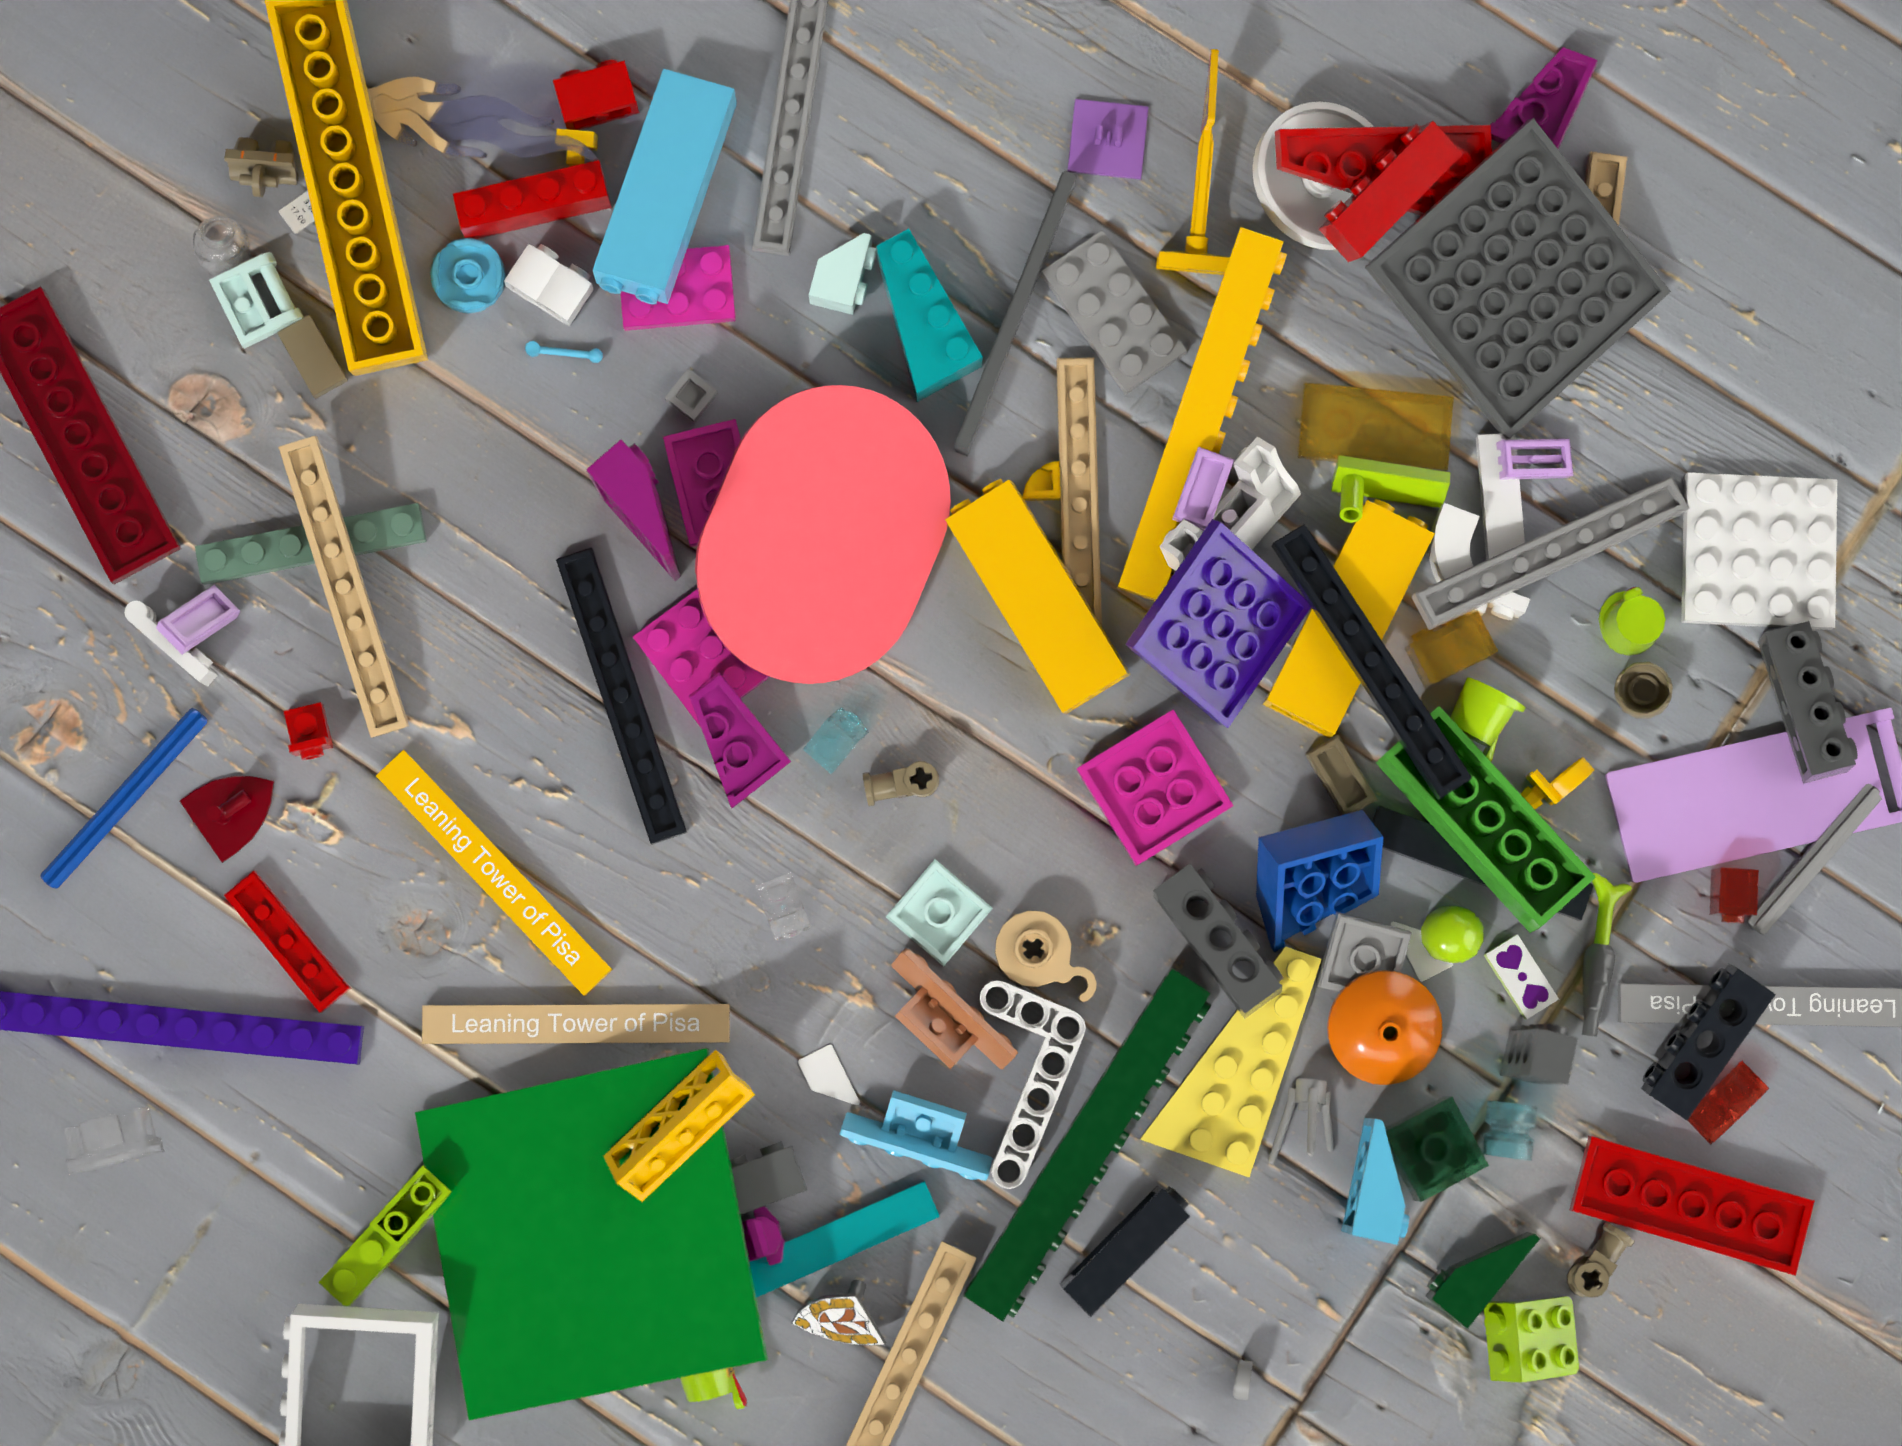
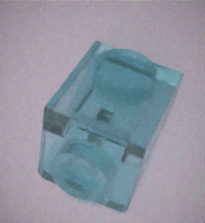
M839 708L826 719L803 750L832 774L854 747L866 737L869 731L863 726L861 719L857 715Z

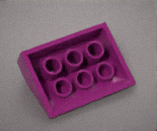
M620 439L591 464L586 471L602 500L676 581L681 575L661 499L655 487L659 482L655 478L656 475L652 471L653 468L649 464V459L635 443L628 447Z

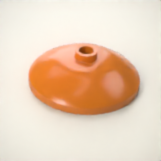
M1390 970L1369 972L1348 983L1335 998L1327 1023L1329 1044L1339 1063L1356 1078L1378 1085L1401 1083L1423 1071L1438 1051L1443 1030L1441 1012L1430 991L1415 978ZM1389 1026L1395 1027V1035L1390 1039L1384 1038L1383 1032L1385 1028Z

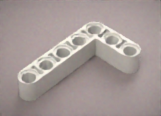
M997 980L989 982L981 990L979 1001L982 1009L989 1015L1044 1037L991 1167L994 1181L1002 1188L1012 1189L1021 1185L1026 1178L1084 1037L1086 1027L1081 1015L1075 1011ZM998 987L1006 992L1008 1000L1002 1009H992L986 1003V993L991 988ZM1034 1002L1042 1008L1043 1016L1037 1024H1028L1023 1020L1021 1010L1026 1003ZM1063 1017H1071L1078 1025V1032L1072 1039H1064L1057 1032V1023ZM1050 1052L1059 1054L1064 1063L1062 1070L1055 1075L1046 1073L1042 1067L1044 1056ZM1034 1088H1042L1048 1094L1049 1102L1042 1110H1033L1028 1105V1094ZM1019 1124H1028L1034 1130V1139L1027 1146H1019L1013 1140V1130ZM1005 1160H1014L1019 1166V1175L1014 1181L1006 1182L998 1176V1167Z

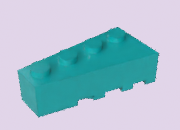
M908 228L877 245L878 264L912 381L915 398L919 402L981 368L983 356L910 229Z

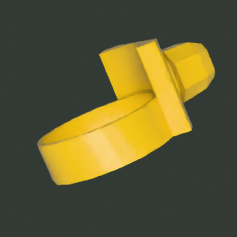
M1581 757L1551 783L1537 769L1525 777L1533 787L1527 786L1520 794L1534 810L1543 804L1542 799L1550 806L1555 805L1580 785L1595 769L1584 757Z

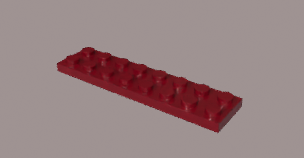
M40 286L0 307V373L110 582L115 585L181 550L182 548L46 291Z

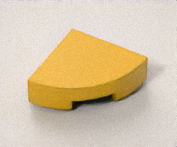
M1059 461L1044 464L1029 477L1022 495L1025 501L1060 500Z

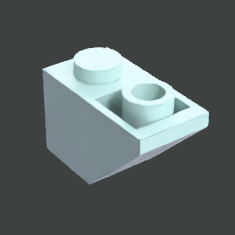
M863 233L818 259L809 291L810 304L851 315L854 313L856 304L863 305L867 283H863L862 279L865 269L872 270L876 257V248L871 247L870 234Z

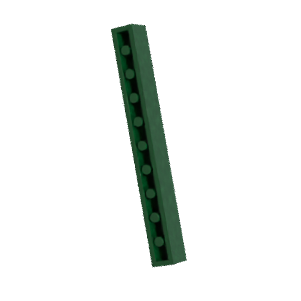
M1172 968L1168 970L964 1291L963 1296L1002 1322L1007 1315L1012 1318L1016 1316L1026 1299L1020 1294L1028 1282L1035 1285L1047 1265L1041 1261L1048 1250L1051 1249L1056 1252L1067 1235V1232L1062 1229L1070 1216L1077 1219L1088 1201V1199L1083 1197L1091 1183L1097 1187L1109 1168L1104 1162L1111 1150L1117 1154L1129 1137V1134L1124 1130L1130 1120L1134 1118L1138 1121L1150 1103V1101L1145 1099L1152 1086L1159 1089L1171 1070L1165 1066L1173 1053L1180 1056L1191 1039V1036L1186 1034L1192 1022L1196 1021L1200 1024L1212 1004L1206 1000L1210 996V992Z

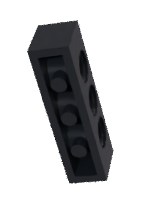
M1729 963L1725 969L1720 968L1716 971L1709 982L1711 989L1703 1000L1698 999L1691 1006L1687 1013L1688 1022L1681 1031H1675L1670 1036L1665 1045L1666 1053L1659 1063L1654 1062L1649 1066L1642 1079L1645 1082L1641 1087L1643 1091L1686 1121L1776 995L1742 970ZM1727 999H1733L1735 1005L1733 1012L1727 1017H1721L1719 1013L1721 1003ZM1710 1030L1712 1032V1042L1705 1048H1698V1036L1702 1032ZM1683 1062H1689V1075L1684 1079L1676 1080V1067Z

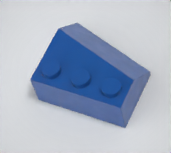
M1363 810L1259 837L1256 898L1273 952L1285 947L1284 940L1302 932L1305 936L1316 930L1315 923L1332 914L1336 915V912L1345 914L1379 895L1383 835Z

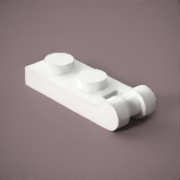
M132 601L127 604L124 612L127 620L196 680L209 686L218 676L209 668L213 661L203 652L195 648L192 652L187 651L182 655L156 629L158 623L156 622V613L152 608L140 601Z

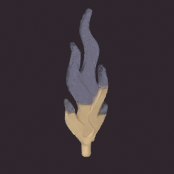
M405 77L367 89L373 118L377 124L391 137L411 147H416L418 142L406 131L405 125L411 127L430 146L446 155L459 158L487 157V153L478 148L459 146L455 142L457 140L472 139L491 143L508 153L522 158L567 150L579 153L592 161L597 160L596 155L585 144L571 137L558 135L526 136L505 128L497 121L510 119L537 129L552 126L555 122L551 117H534L497 97L485 95L469 96L445 102H426L420 99V96L427 94L447 96L459 93L461 87L457 84H443L420 77Z

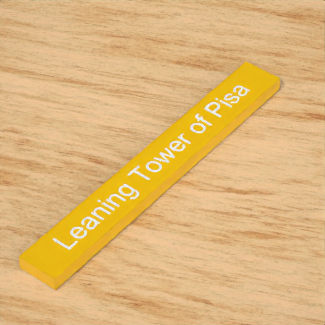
M402 750L376 775L386 788L583 996H586L613 970L405 750Z

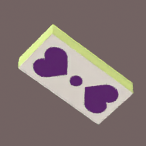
M1518 934L1484 954V957L1525 1020L1559 1000Z

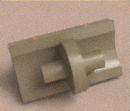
M239 137L234 149H226L224 159L228 163L230 180L239 181L240 185L252 186L254 197H263L266 187L278 188L279 184L297 185L299 174L294 159L293 146L290 141L276 140L272 142L271 152L259 151L258 141L253 138Z

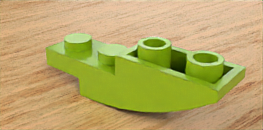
M422 1166L318 1283L343 1306L350 1307L403 1251L452 1191L425 1166Z

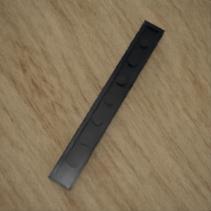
M1303 524L1273 542L1271 547L1437 800L1472 779L1471 775L1307 526Z
M591 547L558 558L556 562L650 844L653 845L686 834L687 830L593 549Z

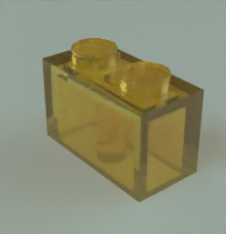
M1478 611L1468 616L1463 614L1446 622V627L1435 632L1427 627L1411 636L1413 643L1409 644L1405 651L1425 689L1492 657L1498 652Z

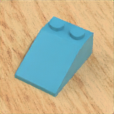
M1364 1118L1341 1231L1359 1237L1398 1245L1399 1237L1405 1238L1409 1215L1404 1214L1406 1206L1383 1120Z

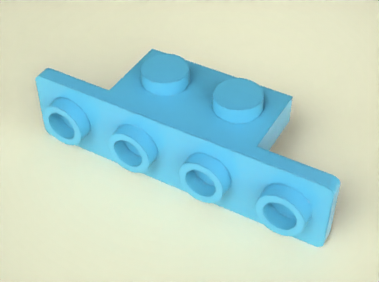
M894 1090L883 1123L847 1112L840 1130V1136L848 1138L857 1145L868 1144L884 1149L890 1155L910 1157L921 1161L924 1165L931 1168L942 1167L958 1172L959 1175L970 1180L980 1179L987 1181L993 1160L991 1156L957 1146L967 1113Z

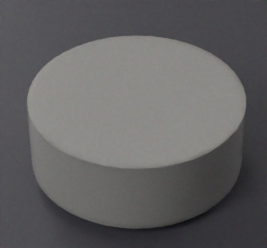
M1237 1361L1233 1390L1234 1399L1248 1401L1252 1361Z

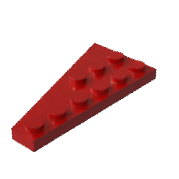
M1491 125L1438 126L1463 155L1407 212L1422 216L1492 153ZM1411 126L1279 129L1275 131L1277 170L1352 194L1349 189L1353 184L1366 174L1370 177L1378 169L1375 165L1376 161L1390 149L1395 152L1403 144L1400 137Z

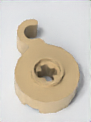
M1026 911L1014 915L1002 926L996 938L995 956L999 969L1010 981L1022 987L1037 988L1053 982L1065 984L1072 977L1080 976L1087 984L1085 992L1078 996V1000L1082 1003L1088 1001L1096 991L1097 982L1093 973L1084 967H1072L1070 965L1072 944L1066 928L1057 918L1045 912ZM1036 939L1039 940L1043 945L1040 948L1044 951L1042 957L1033 956L1030 959L1026 958L1023 953L1027 949L1022 947L1023 943L1026 940L1031 943Z

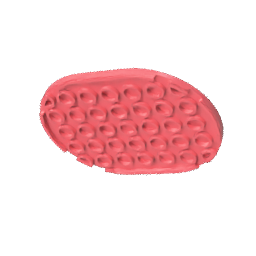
M830 385L807 389L784 398L758 417L750 426L733 454L699 538L695 563L699 601L703 613L718 638L737 659L750 668L778 680L803 684L826 683L852 676L878 661L897 642L914 613L947 531L948 524L945 519L950 516L951 498L947 469L937 444L924 425L909 410L883 394L856 386Z

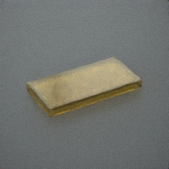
M1305 382L1302 394L1297 458L1337 462L1338 456L1341 455L1447 472L1454 397Z

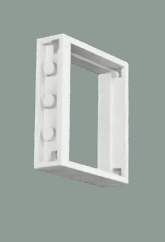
M298 1304L291 1315L286 1316L283 1333L284 1339L289 1340V1354H285L283 1358L282 1377L288 1378L287 1392H283L281 1398L280 1413L281 1416H286V1430L281 1431L279 1446H301L306 1327L416 1334L411 1446H433L439 1312Z

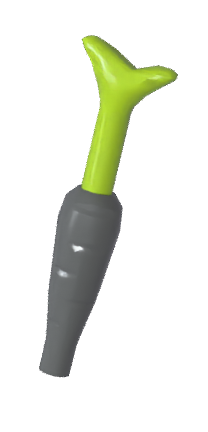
M1593 873L1596 878L1592 880V883L1597 893L1599 907L1594 943L1586 949L1583 960L1584 1020L1582 1035L1597 1037L1599 1020L1605 999L1607 998L1615 965V952L1609 946L1614 906L1632 887L1627 884L1613 886L1603 876Z

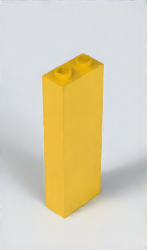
M998 479L983 488L982 492L984 495L971 503L970 499H966L955 505L950 510L952 515L945 519L1060 710L1062 713L1068 714L1131 674L1015 484L1011 480L1003 483L1002 479Z
M1375 499L1373 502L1366 500L1363 504L1362 518L1353 523L1332 566L1382 640L1435 533L1427 530L1428 524L1412 516H1408L1405 519L1393 513L1395 509L1390 504ZM1312 608L1309 610L1262 705L1331 738L1335 735L1361 682Z

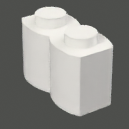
M528 244L505 278L506 287L570 327L594 290L592 283L588 281L591 276L574 264H571L568 268L557 262L559 256L548 247L540 244L536 248Z

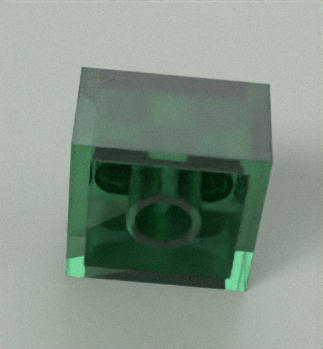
M1443 1096L1385 1127L1394 1164L1415 1201L1422 1202L1489 1166L1452 1096Z

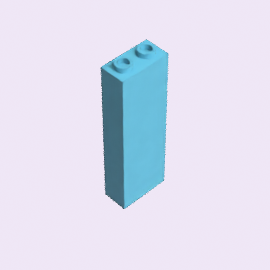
M667 69L662 70L593 267L596 283L603 290L614 294H620L621 291L631 293L640 301L648 304H656L657 301L665 304L669 303L737 105L734 88Z

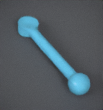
M535 341L528 342L525 347V351L530 357H537L539 354L588 358L594 363L600 362L603 358L602 351L597 348L591 351L544 347Z

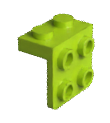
M1559 1296L1523 1302L1492 1301L1484 1308L1491 1381L1524 1383L1574 1375L1578 1372L1579 1361L1573 1301L1570 1297Z

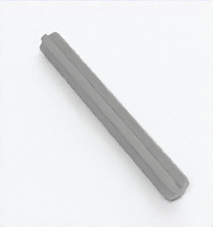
M1866 784L1749 917L1748 923L1755 931L1764 935L1770 930L1877 806L1882 798L1879 795L1880 791L1876 787Z

